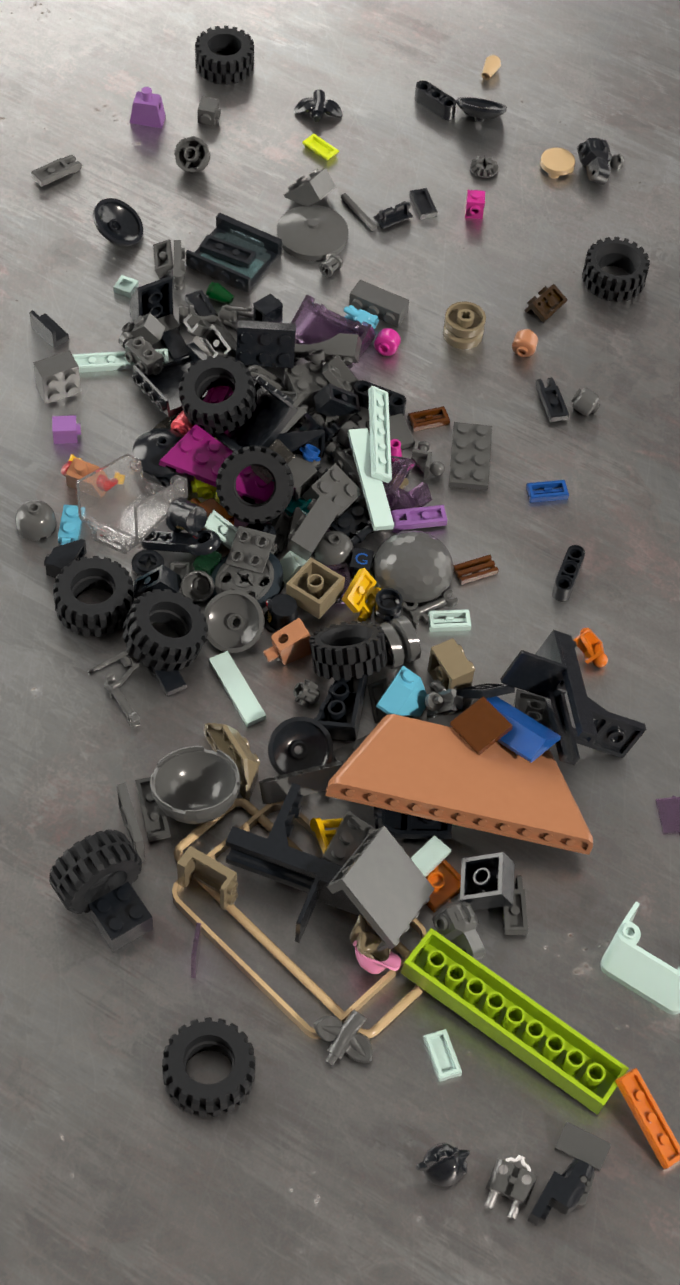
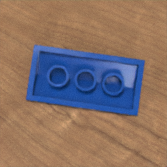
M497 696L486 698L513 727L498 742L530 763L561 739L560 735Z

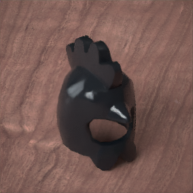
M440 1143L431 1147L426 1152L423 1162L417 1164L416 1168L418 1171H424V1174L432 1184L440 1187H450L456 1184L463 1175L467 1174V1162L465 1159L470 1154V1151L458 1149V1147L447 1143Z

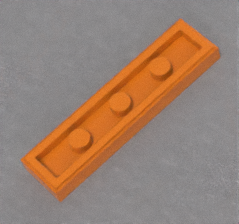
M634 1068L616 1079L615 1082L662 1168L667 1169L680 1160V1145L638 1069Z

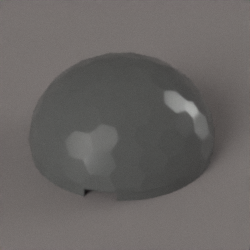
M404 531L387 538L378 548L372 566L373 577L379 588H393L401 594L402 601L412 603L426 602L441 596V593L449 588L454 570L452 557L445 545L434 536L422 531Z
M204 746L185 747L167 754L157 763V767L150 778L151 793L157 806L168 817L187 824L208 823L226 813L239 794L241 782L238 767L230 756L218 749L217 752L204 749Z

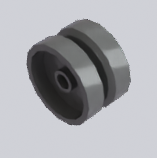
M400 616L391 621V624L387 622L379 624L384 630L387 653L386 666L388 668L394 669L403 665L404 661L410 663L420 658V642L415 628L407 617Z

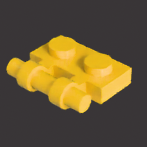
M365 568L358 570L342 597V601L353 613H360L357 618L360 622L370 618L373 613L372 609L375 605L376 594L382 590L379 587L374 589L377 582Z

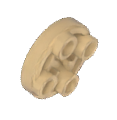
M549 148L542 153L540 166L549 173L551 178H558L574 171L575 157L566 149Z

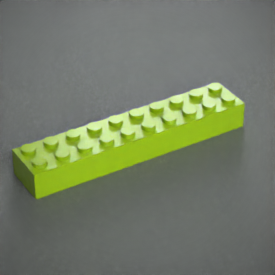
M430 928L404 962L401 970L402 975L597 1115L616 1089L617 1084L615 1080L624 1075L629 1069L432 928Z

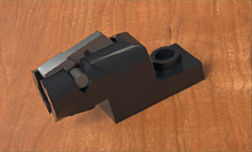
M574 1158L562 1175L554 1171L533 1208L528 1221L537 1226L540 1218L544 1221L546 1220L552 1208L566 1215L575 1209L577 1205H585L594 1180L595 1169L587 1162Z

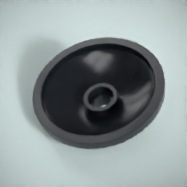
M459 97L456 100V104L464 113L474 117V120L484 122V119L496 118L503 115L507 110V107L501 103L481 98Z
M106 198L97 203L93 210V220L96 228L105 239L113 244L124 247L133 246L140 241L143 236V223L131 206L114 198Z
M157 428L144 432L136 439L133 445L132 454L135 464L145 473L157 477H169L178 474L176 469L159 465V461L184 435L167 428Z
M289 718L280 723L269 738V761L279 775L329 764L333 757L331 736L321 723L312 718ZM296 746L301 747L300 754L295 753L294 749Z

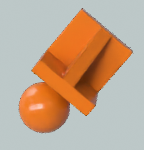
M583 628L580 631V635L573 640L576 641L577 647L583 652L585 662L588 664L592 661L598 668L606 666L608 657L604 653L602 641L590 628Z

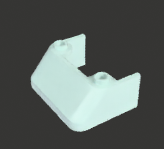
M636 901L603 955L600 968L605 975L666 1013L672 1015L679 1014L680 966L678 969H675L637 945L641 937V931L638 926L632 923L640 905Z

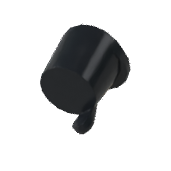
M183 497L175 499L170 504L166 515L168 529L173 532L186 530L195 538L200 537V534L196 532L204 528L207 521L205 509Z
M280 594L276 595L272 600L271 598L266 599L268 610L264 614V627L270 633L274 634L299 618L297 602L292 596Z

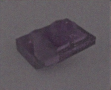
M424 482L409 492L397 487L386 495L390 511L423 507L432 500L428 484Z

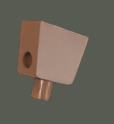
M298 618L272 634L273 646L263 651L268 662L279 657L282 664L287 665L311 654L310 634L301 619Z

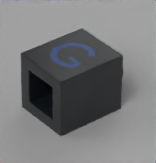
M354 547L349 567V579H354L358 570L365 568L371 574L374 551Z

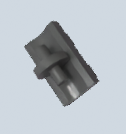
M456 689L427 694L425 698V706L429 709L427 717L432 718L436 715H443L463 709V697L456 695Z

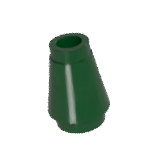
M211 282L207 288L206 295L211 300L231 305L234 300V295L218 282Z

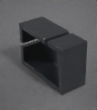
M238 320L236 362L241 361L244 365L272 367V363H276V367L293 368L296 324Z

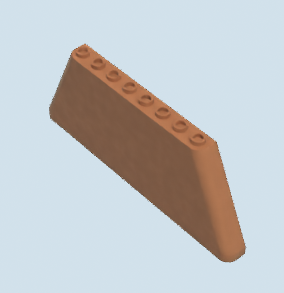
M396 714L386 715L329 780L325 796L589 855L593 848L591 832L551 751H545L530 763L497 741L482 754L478 755L452 727Z

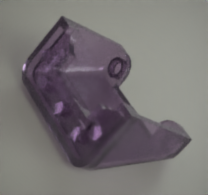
M306 294L291 323L296 324L295 344H316L331 339L339 333L359 335L362 341L360 358L376 337L372 325L364 321L362 324L359 321H351L326 309L323 304L314 303L315 298ZM355 363L347 365L348 368H352L355 365Z

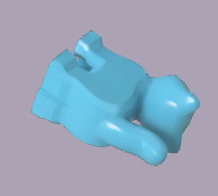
M353 305L344 307V312L347 314L342 319L345 322L356 324L368 330L370 334H373L379 322L378 316L362 309L357 310Z

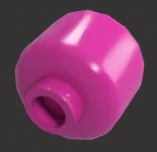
M391 328L382 329L375 338L374 348L383 356H391L397 351L401 343L400 335Z

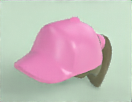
M359 915L350 933V942L355 947L356 959L359 965L371 974H379L385 968L397 971L401 966L400 957L388 948L378 952L377 947L382 942L377 935L365 931L366 921L362 915Z

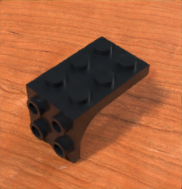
M374 807L375 828L379 829L385 826L394 838L431 839L435 835L438 839H452V824Z

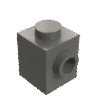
M202 96L197 109L198 123L215 126L216 120L220 119L221 115L219 99Z

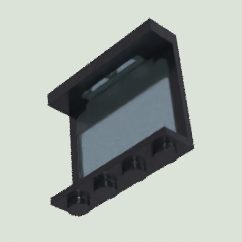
M219 212L216 216V228L210 235L255 251L256 259L250 268L247 269L200 252L198 248L195 252L186 251V265L249 293L282 253V239Z

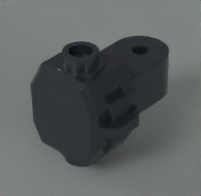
M588 138L585 142L578 145L579 159L583 167H586L588 179L603 185L610 176L608 162L612 159L610 146L607 140Z

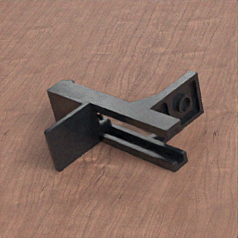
M553 629L536 654L521 650L500 678L501 683L545 698L552 731L561 736V739L555 743L559 761L575 766L580 759L577 744L624 758L646 731V726L644 723L608 712L587 696L575 651L577 643L572 640V636ZM566 691H567V695H568V699H569V703H570V707H571V711H572V715H573V719H574V723H575V727H576V728H573V727H572V723H571V719H570V715H569V711H568V707H567V703H566V699H565V695H564V694L566 693Z
M292 783L268 838L234 826L232 827L226 840V846L231 847L226 857V863L308 893L296 921L295 942L299 943L317 901L357 916L362 914L343 890L332 894L327 888L328 884L343 866L289 847L287 837L292 835L294 824L292 823L295 818L298 819L303 808V806H300L303 800L301 785Z

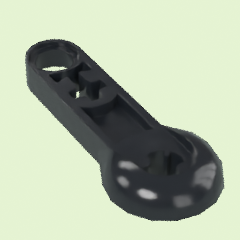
M209 529L196 532L200 534L199 538H195L185 532L147 530L139 537L142 547L146 550L191 553L196 556L210 554L217 550L221 544L219 534Z

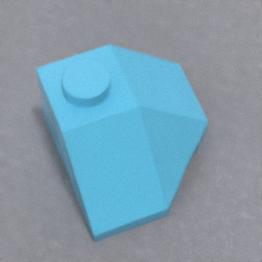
M402 666L376 707L388 715L420 717L426 708L425 698L427 696L421 677L405 666Z

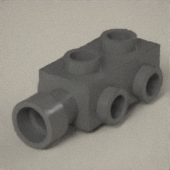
M125 332L119 337L118 342L125 348L126 352L124 355L129 363L134 362L135 366L147 376L151 374L157 375L162 371L164 358L160 352H157L152 347L149 341H146L141 336L135 338L130 332Z
M336 441L331 442L326 447L325 453L331 459L334 458L332 465L336 463L361 488L351 447L342 450V447Z

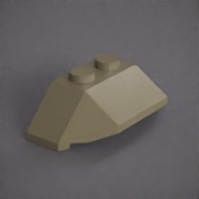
M204 724V736L212 749L216 752L218 749L226 753L236 763L241 781L239 793L243 799L250 801L259 773L260 760L255 753L252 754L249 749L248 740L246 737H242L238 730L226 724Z

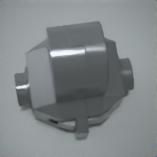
M461 902L454 904L433 916L432 921L439 934L477 961L483 959L485 948L476 930L479 921L470 903Z

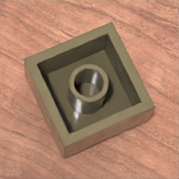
M311 557L286 583V594L296 600L297 606L320 619L344 593L345 577Z
M454 638L431 647L427 671L433 680H440L446 690L472 686L475 667L470 660L468 661L462 646L457 644Z

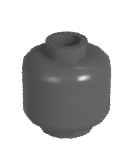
M579 388L571 400L573 402V409L584 416H588L590 413L595 414L600 407L598 403L599 395L588 388H583L582 390Z

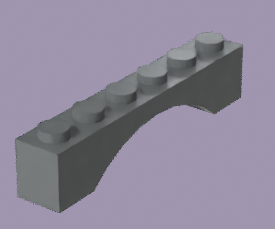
M339 333L333 338L320 343L295 344L294 360L304 358L307 361H311L309 353L316 349H323L325 353L324 362H328L336 355H339L345 364L351 365L352 363L359 362L362 341L359 335Z

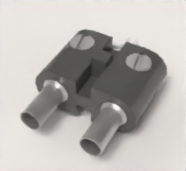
M518 1155L517 1158L510 1157L505 1161L501 1159L496 1160L486 1186L490 1190L484 1205L486 1208L493 1209L498 1195L506 1196L513 1201L508 1217L516 1220L521 1205H527L537 1179V1175L532 1173L530 1166L524 1162L525 1157ZM521 1159V1164L527 1170L517 1168L514 1164L509 1163V1161L517 1162Z

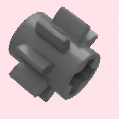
M305 679L304 683H297L293 691L296 697L295 701L305 707H308L309 703L315 704L320 697V691L317 689L319 685L308 679Z

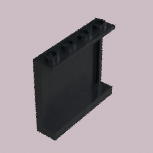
M194 342L187 345L189 355L164 364L162 371L157 375L151 374L147 376L135 365L132 366L134 372L132 379L135 385H139L142 392L149 396L151 402H155L159 410L163 411L168 417L183 411L179 398V383L182 381L183 374L185 372L188 373L187 369L191 365L195 366L198 360L202 359L203 361L208 357ZM207 392L203 395L201 399L202 401L204 400Z
M258 375L256 377L252 376L257 401L255 402V411L251 412L252 416L250 419H245V424L241 427H234L235 430L229 432V430H226L224 433L217 434V431H213L211 433L234 452L248 446L269 448L298 411L293 406L294 401L284 395Z

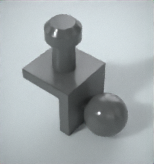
M420 441L418 443L419 450L413 449L411 464L417 465L424 473V479H428L429 470L435 476L442 475L445 470L443 463L435 461L431 464L432 452L428 451L430 444L427 441Z

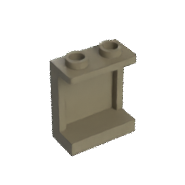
M189 846L177 862L178 884L186 888L194 878L220 893L221 909L225 910L228 905H233L238 896L237 872L194 847Z

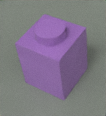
M76 415L52 416L54 444L78 443L77 435H81V424L77 423Z

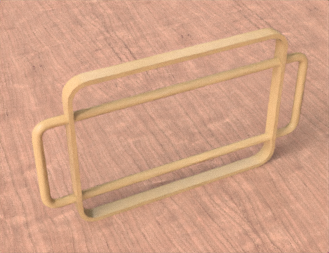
M236 798L226 813L211 822L200 824L175 846V860L178 862L185 848L236 807L244 808L253 816L239 827L240 829L249 832L260 823L270 832L274 824L266 816L273 811L280 810L284 801L267 804L259 811L248 800ZM301 813L300 817L295 819L317 839L315 831H312L310 828V820ZM287 837L289 847L302 851ZM227 838L209 852L207 856L215 860L229 848L226 846ZM177 879L172 888L173 903L177 909L306 1035L314 1039H321L314 1028L309 1026L180 900L177 894L182 886L178 884ZM196 880L220 904V893ZM234 904L228 905L226 908L254 938L342 1022L348 1018L353 1010L358 1011L402 970L404 962L414 950L410 951L399 942L394 949L403 957L400 968L397 971L390 970L352 1006L344 1011ZM417 918L410 922L409 925L418 932L422 940L427 934L425 927ZM418 985L415 986L370 1029L360 1028L358 1032L364 1034L369 1039L377 1036L425 990Z

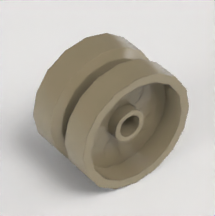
M467 301L452 304L445 314L443 327L445 341L454 348L462 350L478 346L482 342L486 322L484 310L475 303Z

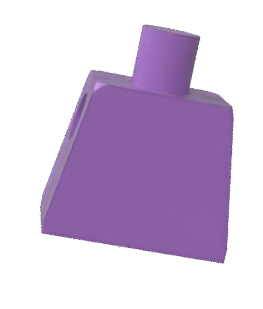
M143 87L141 91L136 92L130 123L162 128L166 118L162 98L159 94H153L150 87Z

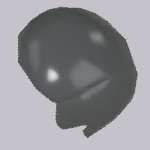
M193 571L182 579L180 587L185 598L189 597L193 602H203L211 597L215 585L213 578L206 572Z

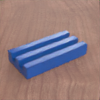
M565 480L526 484L530 503L567 500L569 498Z

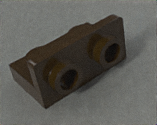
M555 284L549 288L545 286L538 292V298L534 296L527 302L529 306L524 311L527 313L531 309L544 323L568 299Z

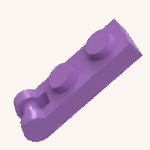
M444 505L391 511L394 522L392 532L400 533L408 529L447 526L448 520Z

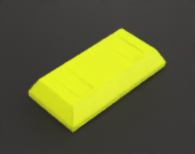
M315 134L302 141L306 148L326 161L339 152L338 149Z

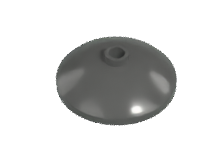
M240 590L221 592L210 600L204 610L208 624L207 639L215 648L223 652L239 653L248 650L255 645L262 635L265 623L262 607L253 596ZM236 619H239L240 625L236 627L234 622Z

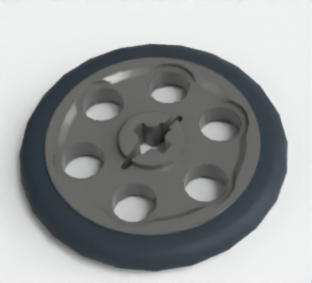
M270 552L264 572L261 574L225 564L229 555L227 554L218 562L211 573L215 585L211 599L227 590H240L248 594H255V599L264 609L267 606L266 599L271 598L272 600L278 595L282 586L283 569L279 559ZM225 576H232L229 582H222ZM242 579L249 580L251 585L248 582H242ZM269 579L268 585L260 586L262 580Z

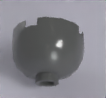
M195 136L181 139L174 150L176 164L182 170L189 173L203 171L210 161V150L207 144Z
M41 500L25 502L17 510L15 516L16 529L19 531L20 536L27 540L40 541V538L45 536L48 538L56 529V517L53 509Z
M328 531L315 548L313 558L335 572L344 570L351 562L354 551L353 543L343 532Z

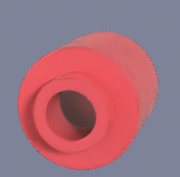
M184 410L171 423V429L184 436L195 426L188 421Z

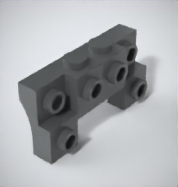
M189 313L183 321L187 327V332L194 337H201L208 349L214 354L213 358L223 355L225 358L232 357L236 360L237 342L219 317L215 315L197 316Z

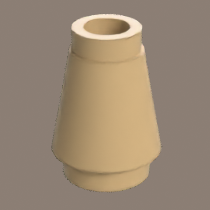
M490 55L486 58L481 74L483 79L490 80L501 67V60L498 56Z

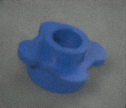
M306 444L305 448L300 447L299 450L303 453L305 460L320 462L321 459L318 457L320 450L310 444Z

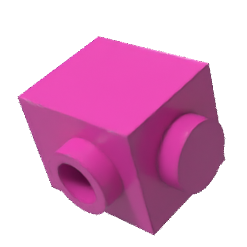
M467 190L465 218L483 219L485 191Z

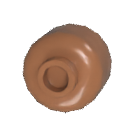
M529 329L518 331L512 343L513 351L520 357L532 356L538 344L537 335Z

